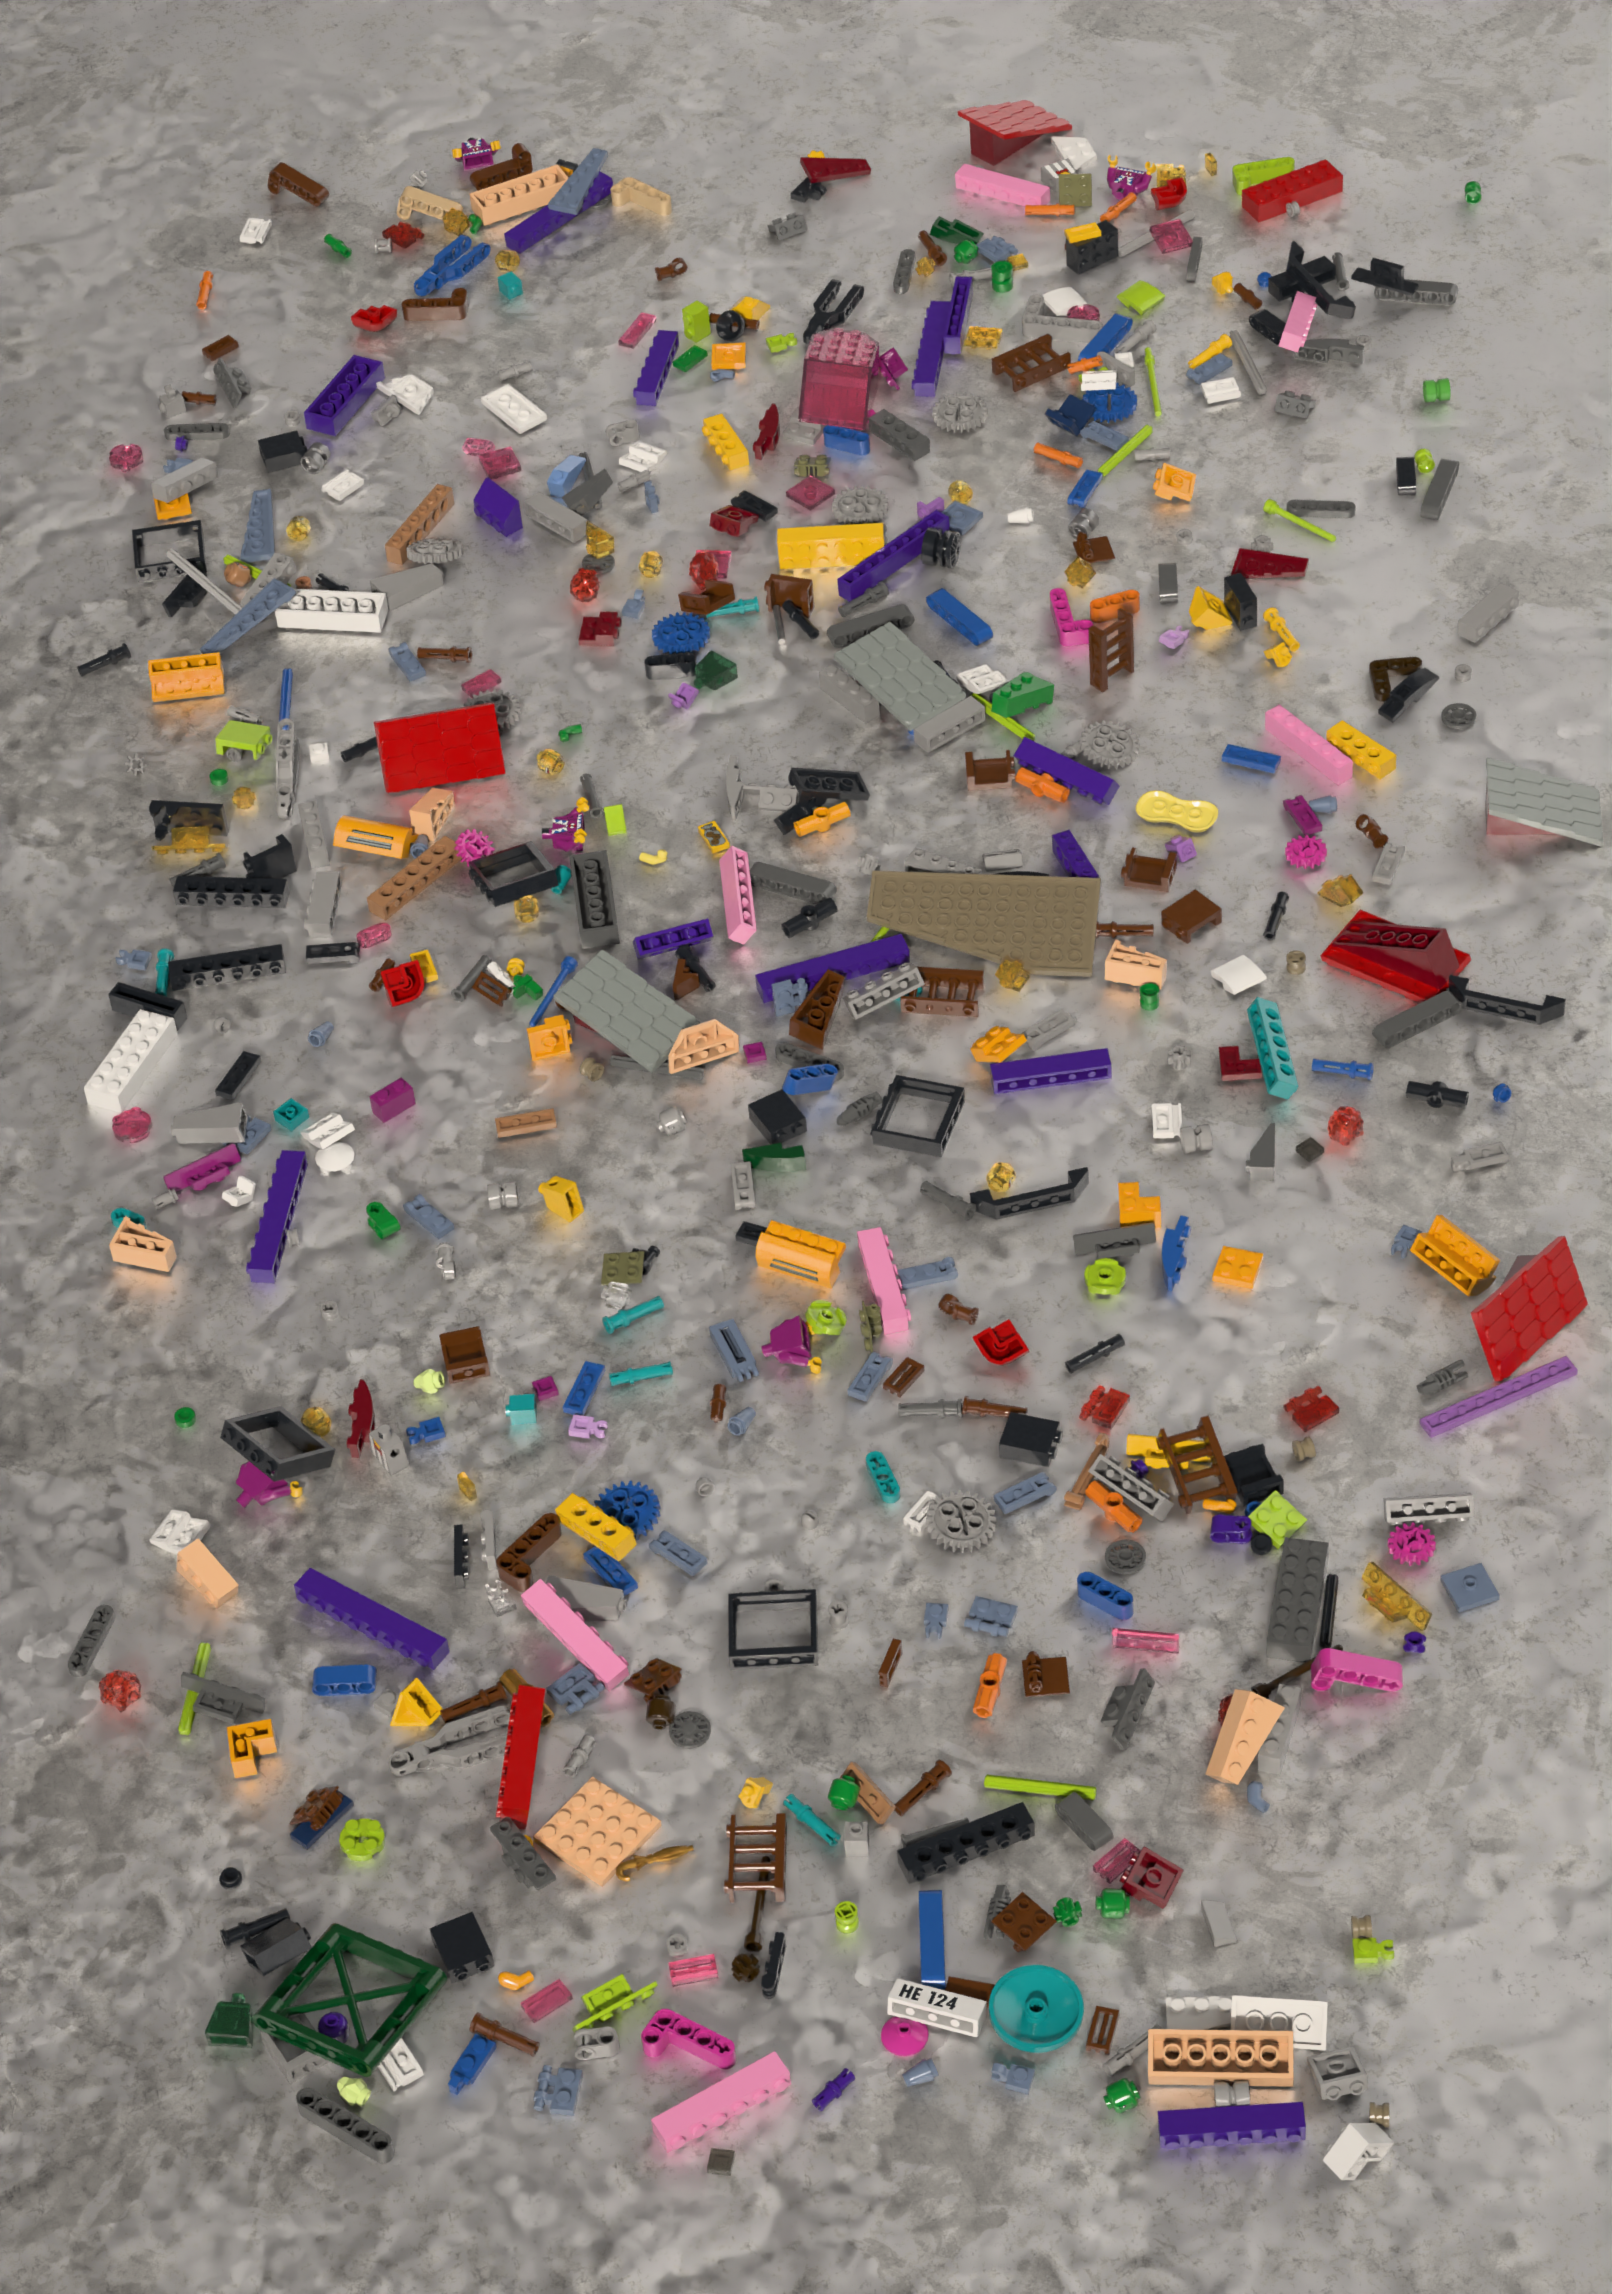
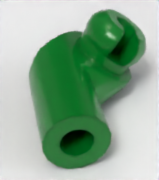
M581 724L567 726L560 730L558 733L560 741H568L569 735L582 733Z

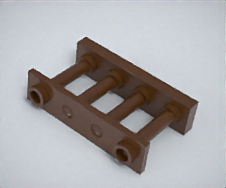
M1046 334L992 358V373L999 375L1005 372L1012 378L1013 391L1017 392L1070 368L1068 364L1071 363V354L1069 352L1063 355L1057 354L1052 349L1051 336ZM1047 353L1053 359L1045 362L1040 356ZM1033 359L1038 366L1031 368L1026 362ZM1019 366L1025 372L1017 374L1012 368Z
M1121 608L1118 609V621L1104 630L1094 625L1088 628L1090 685L1101 692L1108 690V678L1124 668L1131 674L1134 672L1133 616ZM1118 629V635L1107 641V636ZM1118 644L1119 648L1107 656V650ZM1119 657V663L1107 670L1108 664Z
M916 966L925 983L923 986H930L928 998L916 997L918 988L909 992L908 996L900 997L901 1012L979 1017L978 1001H974L976 990H984V971ZM938 987L949 988L947 999L936 998ZM957 988L968 989L966 1000L955 999Z
M1209 1415L1200 1418L1197 1429L1167 1437L1164 1428L1160 1429L1158 1438H1156L1159 1450H1163L1179 1493V1505L1185 1509L1186 1514L1191 1513L1192 1503L1221 1495L1225 1496L1226 1500H1236L1238 1492ZM1196 1437L1203 1438L1204 1448L1174 1456L1170 1445ZM1204 1456L1210 1457L1212 1461L1211 1467L1181 1475L1178 1464ZM1213 1475L1218 1477L1220 1482L1218 1487L1188 1494L1185 1483Z
M786 1813L776 1814V1823L762 1826H737L736 1815H731V1824L726 1825L727 1838H730L728 1880H724V1892L729 1894L730 1903L735 1902V1891L770 1890L771 1893L775 1892L776 1902H785ZM772 1834V1837H776V1841H772L771 1844L737 1845V1835ZM772 1853V1855H775V1860L760 1863H736V1854ZM736 1872H771V1874H775V1878L770 1879V1881L735 1882Z

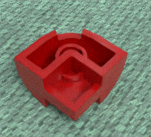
M1183 178L1166 180L1167 186L1151 188V195L1157 211L1174 208L1185 200L1187 186Z
M386 305L380 308L370 306L367 310L359 309L351 316V321L357 328L369 332H379L395 321L397 309Z
M418 959L380 972L386 990L385 993L391 1007L412 1002L421 995L424 988V977Z
M1010 1319L992 1329L989 1327L972 1337L982 1355L989 1362L996 1365L1010 1364L1030 1352Z

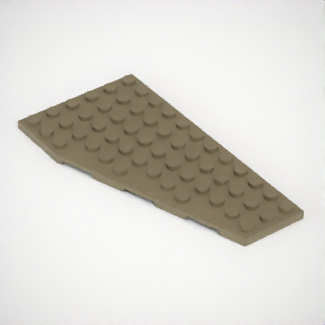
M872 871L867 922L1033 975L1092 977L1101 878Z

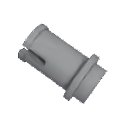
M167 1189L168 1192L151 1198L156 1210L170 1203L175 1204V1201L179 1200L174 1189Z

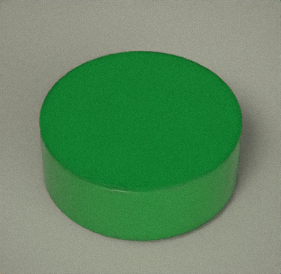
M215 769L209 775L211 783L215 786L224 785L229 779L228 773L224 769Z
M183 1407L175 1412V1422L181 1428L190 1427L196 1422V1415L192 1408Z

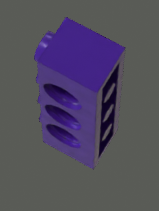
M1070 830L1052 835L1053 853L1068 877L1100 878Z
M707 918L635 937L633 945L639 960L677 950L685 944L693 946L711 941L713 933Z

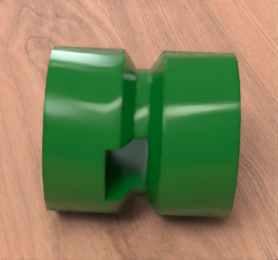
M1007 261L993 263L991 266L993 290L999 293L1012 290V264Z

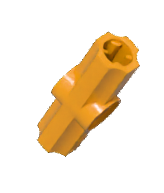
M842 802L830 808L818 807L813 811V815L796 821L793 824L796 834L801 837L816 830L819 832L828 831L831 828V824L850 817L851 813L846 802Z

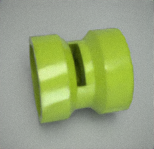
M1420 449L1415 453L1414 459L1418 470L1421 473L1431 472L1435 467V463L1430 450Z
M850 1901L840 1902L835 1907L836 1927L840 1932L849 1934L857 1930L859 1926L858 1909Z

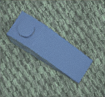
M569 455L553 469L547 481L551 496L562 498L571 491L586 462V458Z

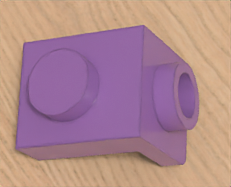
M941 497L936 498L927 505L921 501L917 502V514L921 519H924L935 510L939 512L945 510L944 499Z
M683 682L676 694L669 693L668 697L672 700L671 704L679 709L683 707L688 710L699 691Z
M1176 835L1170 838L1171 841L1165 843L1167 851L1177 852L1180 862H1185L1197 855L1193 841L1189 837Z

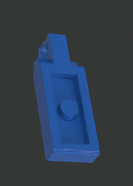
M478 2034L474 2035L449 2075L451 2080L448 2083L449 2092L458 2095L465 2084L469 2085L475 2082L497 2047L496 2042Z

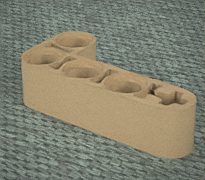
M624 178L610 189L612 205L616 207L623 206L632 201L662 216L672 213L670 195L635 178Z
M407 186L399 199L397 216L407 220L410 218L413 210L454 224L458 222L463 212V207L455 201Z

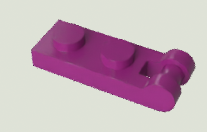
M1302 795L1296 796L1292 800H1283L1285 810L1290 813L1305 836L1322 831L1321 822Z

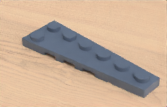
M593 148L550 200L548 208L577 215L583 205L584 197H587L589 188L594 184V178H597L599 171L608 158V152Z
M271 489L253 492L249 521L246 526L247 531L244 536L245 541L240 555L241 561L245 563L267 561L275 553Z
M274 578L199 650L202 654L221 653L278 607L289 602L292 596L296 594L295 590Z

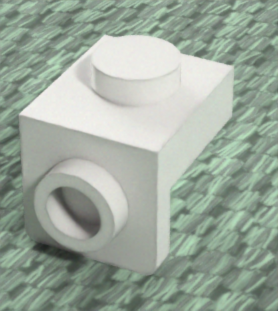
M244 1176L238 1177L237 1187L223 1191L222 1199L236 1207L253 1201L256 1184Z

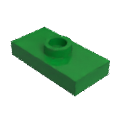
M694 345L673 361V367L687 372L708 356L707 351Z

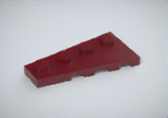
M800 158V163L811 183L871 174V168L866 159Z
M1239 548L1231 575L1241 573L1245 579L1305 577L1309 559Z

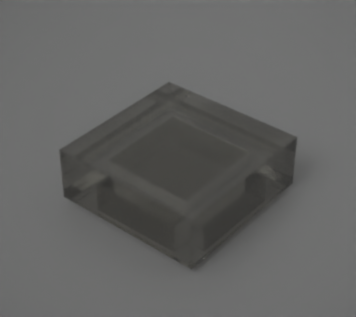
M1310 1137L1296 1146V1152L1310 1162L1324 1153V1147Z
M711 2148L707 2173L731 2176L735 2151Z

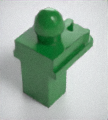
M528 974L524 977L521 975L514 976L513 984L515 987H513V996L516 999L525 993L535 1001L543 996V989Z

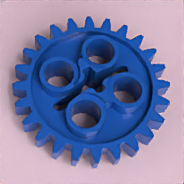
M1119 383L1116 384V389L1086 390V394H1083L1082 399L1096 408L1092 417H1094V421L1100 419V422L1107 420V423L1110 420L1116 422V419L1123 421V417L1129 418V414L1133 415V411H1136L1137 395L1134 390L1131 391L1130 387L1125 388V385L1119 386ZM1109 394H1111V410H1110V411H1108V396H1109Z
M676 612V616L669 614V618L663 617V621L658 620V625H654V629H652L654 646H658V650L663 649V653L669 651V654L693 653V650L699 651V647L704 648V643H708L710 638L708 622H704V618L699 619V615L693 617V613L686 615L683 612L682 615H679Z
M621 1481L620 1487L613 1484V1490L605 1488L607 1494H599L600 1500L594 1501L595 1506L600 1507L606 1515L615 1517L624 1527L629 1526L635 1533L634 1537L639 1540L640 1534L647 1536V1529L653 1531L652 1524H658L656 1517L661 1516L659 1512L661 1506L654 1490H649L647 1484L642 1487L640 1482L635 1486L632 1481L626 1486Z

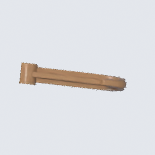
M1101 1432L1096 1438V1448L1089 1457L1072 1491L1066 1492L1064 1506L1076 1510L1082 1509L1085 1501V1490L1095 1477L1088 1471L1099 1454L1106 1456L1108 1452L1109 1437L1106 1433Z

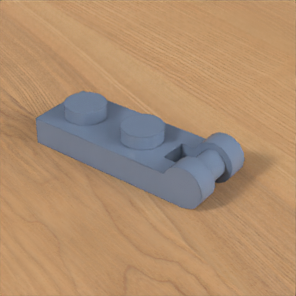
M1219 353L1195 369L1190 368L1186 373V377L1191 380L1194 379L1197 384L1201 385V383L1208 381L1231 367L1232 360Z
M1095 421L1090 422L1088 427H1084L1080 431L1083 438L1087 439L1089 437L1116 451L1129 441V437Z
M406 642L400 643L398 647L388 648L390 656L410 682L426 676L425 669L410 651Z
M421 1194L415 1196L413 1201L403 1204L406 1213L436 1238L441 1239L454 1230V1223L430 1205Z
M946 1257L942 1261L899 1269L898 1277L901 1281L902 1290L956 1279L958 1272L954 1267V1259Z
M872 1352L848 1388V1396L867 1402L887 1370H890L892 1367L893 1358L887 1356L884 1358L879 1353Z
M1041 1472L995 1494L994 1501L1004 1514H1008L1045 1495H1053L1057 1488L1052 1482H1049V1477L1046 1473Z
M665 1530L659 1534L657 1540H653L649 1544V1548L653 1553L660 1554L691 1576L696 1575L708 1563L705 1556Z

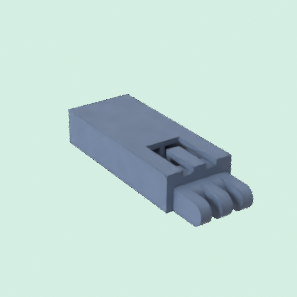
M732 1318L709 1326L710 1336L732 1378L736 1377L740 1383L744 1381L743 1374L747 1380L751 1379L750 1372L753 1373L754 1377L759 1376L756 1360L734 1319Z

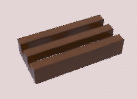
M227 335L203 348L202 353L208 359L210 358L211 361H214L238 348V341Z
M482 971L472 986L474 990L501 1007L504 1005L502 1003L503 1000L508 998L506 995L512 991ZM483 978H486L487 980L503 990L502 993L493 988L492 986H490L489 984H487L486 982H484ZM479 985H483L498 995V1000L479 988Z
M907 1357L885 1380L883 1389L886 1391L889 1389L890 1393H897V1396L901 1397L925 1371L924 1365ZM901 1376L895 1385H892Z
M893 1638L878 1672L880 1675L879 1684L882 1687H889L903 1654L901 1640Z
M1096 2006L1086 2043V2051L1094 2049L1096 2053L1104 2051L1106 2055L1110 2054L1120 2016L1119 2010ZM1102 2013L1104 2018L1098 2041L1093 2043L1100 2014ZM1113 2015L1106 2045H1103L1109 2017Z

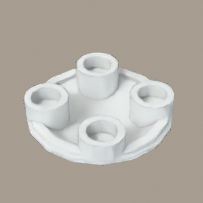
M334 1142L324 1149H319L315 1160L322 1173L340 1170L348 1171L352 1167L351 1163L354 1160L355 1154L348 1144Z

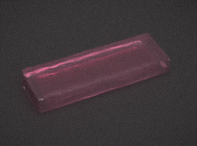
M641 312L618 340L619 346L634 349L656 322V316Z
M1113 1628L1112 1647L1179 1654V1634Z

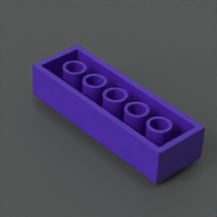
M353 355L305 410L306 429L336 436L377 389L376 383L382 382L385 379L383 362Z

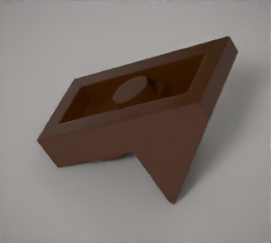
M678 959L673 982L674 1000L681 999L700 986L699 975L697 973H690V968L686 966V959Z

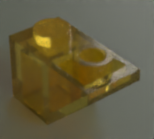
M587 521V553L596 559L614 553V537L592 522Z
M1351 874L1344 877L1340 875L1333 881L1331 879L1327 880L1321 885L1323 888L1317 892L1320 897L1339 907L1352 904L1364 893Z

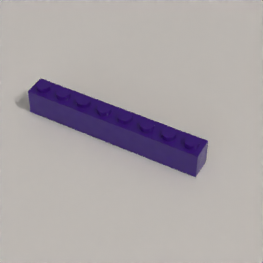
M599 171L597 178L593 180V186L588 190L587 197H584L583 205L577 215L550 210L548 205L504 233L506 247L521 254L611 194L612 178Z
M931 301L930 307L926 309L927 318L924 319V328L922 329V338L920 339V348H918V358L916 359V369H914V379H912V390H915V397H935L944 355L943 335L951 301Z
M935 510L837 579L839 596L850 602L864 594L866 589L878 585V582L885 580L919 556L926 530L928 528L941 529L943 534L946 530L950 531L949 517Z
M902 934L894 935L756 974V988L763 1003L773 1001L771 984L791 980L792 984H796L799 978H803L807 984L808 991L813 990L828 969L844 976L846 981L909 963V948Z
M282 1150L280 1158L276 1160V1172L272 1174V1186L268 1188V1201L264 1203V1215L260 1217V1229L255 1234V1246L251 1248V1260L247 1262L246 1272L250 1275L251 1282L274 1284L276 1282L288 1239L286 1230L290 1231L308 1167L305 1151Z
M309 1568L294 1584L296 1597L301 1603L313 1606L318 1612L330 1615L335 1621L347 1624L352 1630L364 1633L368 1638L375 1639L385 1647L400 1652L402 1656L417 1661L423 1667L427 1666L435 1670L450 1653L446 1638L312 1568Z

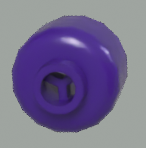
M330 2012L321 2017L318 2022L319 2033L342 2043L347 2042L350 2036V2029L344 2015L338 2012Z

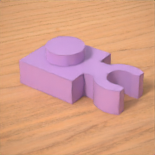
M1177 626L1175 631L1169 629L1160 635L1159 642L1168 648L1175 649L1184 643V639L1188 638L1189 630L1181 631L1182 626Z
M573 1415L568 1430L569 1436L589 1439L591 1434H595L598 1438H605V1431L600 1429H608V1424L603 1420L595 1422L594 1417Z

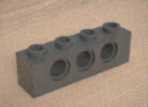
M882 409L868 418L869 432L913 461L930 453L929 438L887 410Z

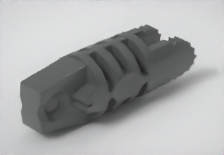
M877 1091L858 1099L847 1106V1110L837 1117V1124L846 1126V1124L852 1121L857 1122L873 1112L882 1103L883 1099Z
M1458 1360L1427 1376L1425 1381L1416 1385L1418 1393L1422 1395L1428 1393L1435 1394L1469 1377L1465 1371L1458 1374L1454 1373V1371L1464 1367V1361Z
M997 1885L994 1897L990 1900L983 1938L991 1939L994 1928H997L991 1921L1011 1903L1010 1892L1006 1885ZM997 1928L998 1939H1004L1005 1934Z

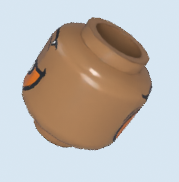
M233 562L226 566L224 576L228 583L237 587H243L250 582L251 574L247 566L238 562Z

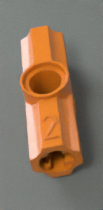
M1021 767L1015 776L1017 783L1030 788L1037 797L1045 795L1060 803H1065L1070 794L1069 788L1054 782V779L1047 773L1039 775Z
M1095 1480L1085 1490V1495L1104 1511L1105 1517L1108 1520L1116 1521L1128 1533H1134L1139 1529L1143 1522L1142 1518L1123 1502L1121 1494L1111 1492L1100 1481Z
M998 1653L988 1655L984 1672L980 1676V1686L974 1703L973 1713L981 1718L992 1716L996 1700L1000 1695V1686L1006 1669L1007 1658Z

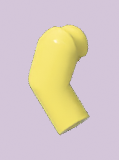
M663 849L658 850L657 855L642 852L639 860L656 865L665 862L668 858V853Z

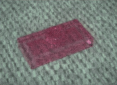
M489 669L461 684V687L465 693L473 698V694L479 695L480 691L483 693L500 684L501 677Z

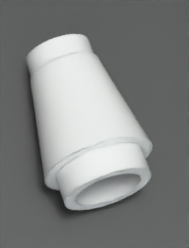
M1027 506L1008 513L1009 523L1030 524V522H1034L1033 508H1028Z

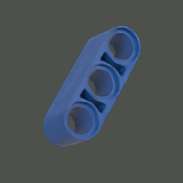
M827 425L823 428L824 445L826 447L861 456L870 453V439L867 433L836 425Z
M830 1064L789 1069L782 1089L790 1095L830 1090L838 1070Z
M1083 1572L1078 1575L1077 1591L1079 1598L1117 1619L1127 1620L1133 1616V1596L1131 1593L1094 1573Z
M367 1664L317 1667L313 1671L312 1692L318 1696L373 1693L376 1688L377 1669Z

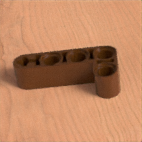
M522 143L515 144L512 147L513 159L474 171L470 175L471 183L479 191L532 173L533 167L530 152Z
M280 162L269 173L267 186L272 194L277 195L285 188L316 207L320 206L329 197V192L324 186L283 162Z
M464 288L454 289L451 298L406 299L401 303L403 317L406 321L462 320L466 318L469 307L467 291Z
M544 1514L497 1558L496 1564L499 1578L517 1591L525 1592L534 1584L530 1565L561 1537L560 1520L557 1514Z

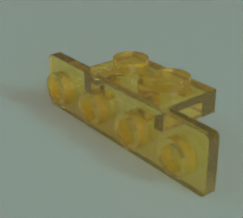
M208 826L171 828L172 846H152V850L157 851V854H168V851H175V854H185L186 850H194V853H205V849H212V852H223V849L228 848V844H210Z
M1369 1562L1362 1580L1371 1588L1365 1589L1362 1597L1392 1623L1408 1619L1420 1631L1426 1630L1432 1617V1612L1374 1562Z

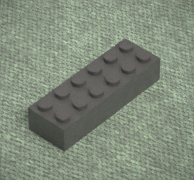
M607 850L569 855L582 949L620 944Z
M1285 1537L1267 1636L1266 1658L1304 1663L1312 1659L1329 1558L1328 1542Z

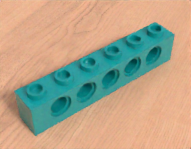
M1256 997L1247 1009L1267 1092L1268 1094L1288 1100L1297 1091L1299 1086L1276 1002Z

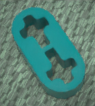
M117 1208L111 1213L112 1223L117 1228H119L123 1221V1217L127 1216L130 1218V1221L137 1225L140 1223L146 1229V1222L142 1215L125 1208Z

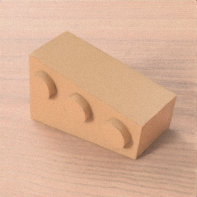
M431 788L409 810L413 834L426 835L429 841L436 840L455 806L453 791Z
M1115 939L1105 960V980L1131 984L1133 986L1153 983L1160 990L1165 983L1167 972L1166 959L1149 952L1143 954L1136 951V947L1130 946L1128 948L1121 945V941Z
M127 1216L124 1217L109 1244L113 1261L169 1272L177 1258L173 1241L155 1231H148L140 1223L138 1225L133 1223Z
M199 1538L178 1552L176 1571L205 1597L208 1603L219 1608L238 1594L239 1585Z

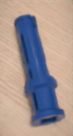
M1313 1059L1312 1071L1345 1074L1353 1079L1361 1077L1371 1081L1374 1063L1362 1064L1354 1060L1351 1063ZM1325 1065H1327V1066H1336V1067H1340V1069H1337V1068H1329V1067H1324V1066H1325Z

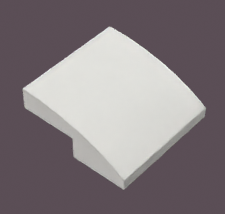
M1072 287L1055 289L1042 295L1044 303L1057 316H1070L1072 310H1086L1088 305Z
M1117 370L1083 371L1081 391L1116 389Z
M638 441L629 446V453L619 458V464L640 472L648 470L650 473L662 462L667 455V451Z
M987 664L958 673L956 680L963 687L976 694L1004 686L1008 683L998 670L993 672Z
M1244 955L1211 970L1212 977L1222 982L1224 990L1234 995L1267 979L1263 971Z
M332 1112L300 1131V1133L311 1144L324 1149L355 1129L352 1123L343 1121L340 1114Z
M171 1510L149 1541L161 1549L178 1554L179 1551L199 1538L201 1541L211 1525L208 1520L191 1518L188 1512Z

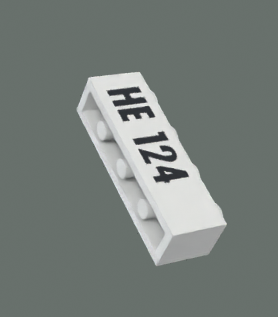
M897 1978L888 1996L887 2014L977 2038L986 2020L987 2001Z

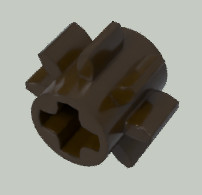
M739 1954L732 1962V1975L738 1982L742 1980L744 1982L755 1980L760 1973L759 1960L753 1954L749 1956L747 1954Z

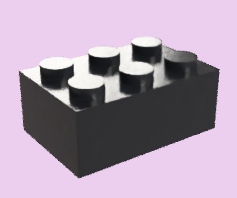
M1107 220L1097 224L1101 230L1100 237L1069 243L1066 238L1067 266L1079 275L1118 257V229Z

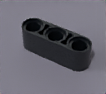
M1266 309L1250 315L1249 323L1251 327L1274 344L1279 345L1286 323Z
M1396 457L1398 495H1416L1414 457Z
M693 653L654 655L647 657L644 661L646 677L650 680L692 677L698 673L697 658Z

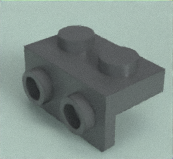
M796 213L786 215L787 218L783 220L781 218L772 220V224L767 225L769 232H775L779 241L807 231L804 216L796 215Z
M1285 391V393L1277 395L1275 411L1307 418L1309 408L1315 407L1316 400L1311 399L1309 395L1301 394V396H1297L1293 391Z

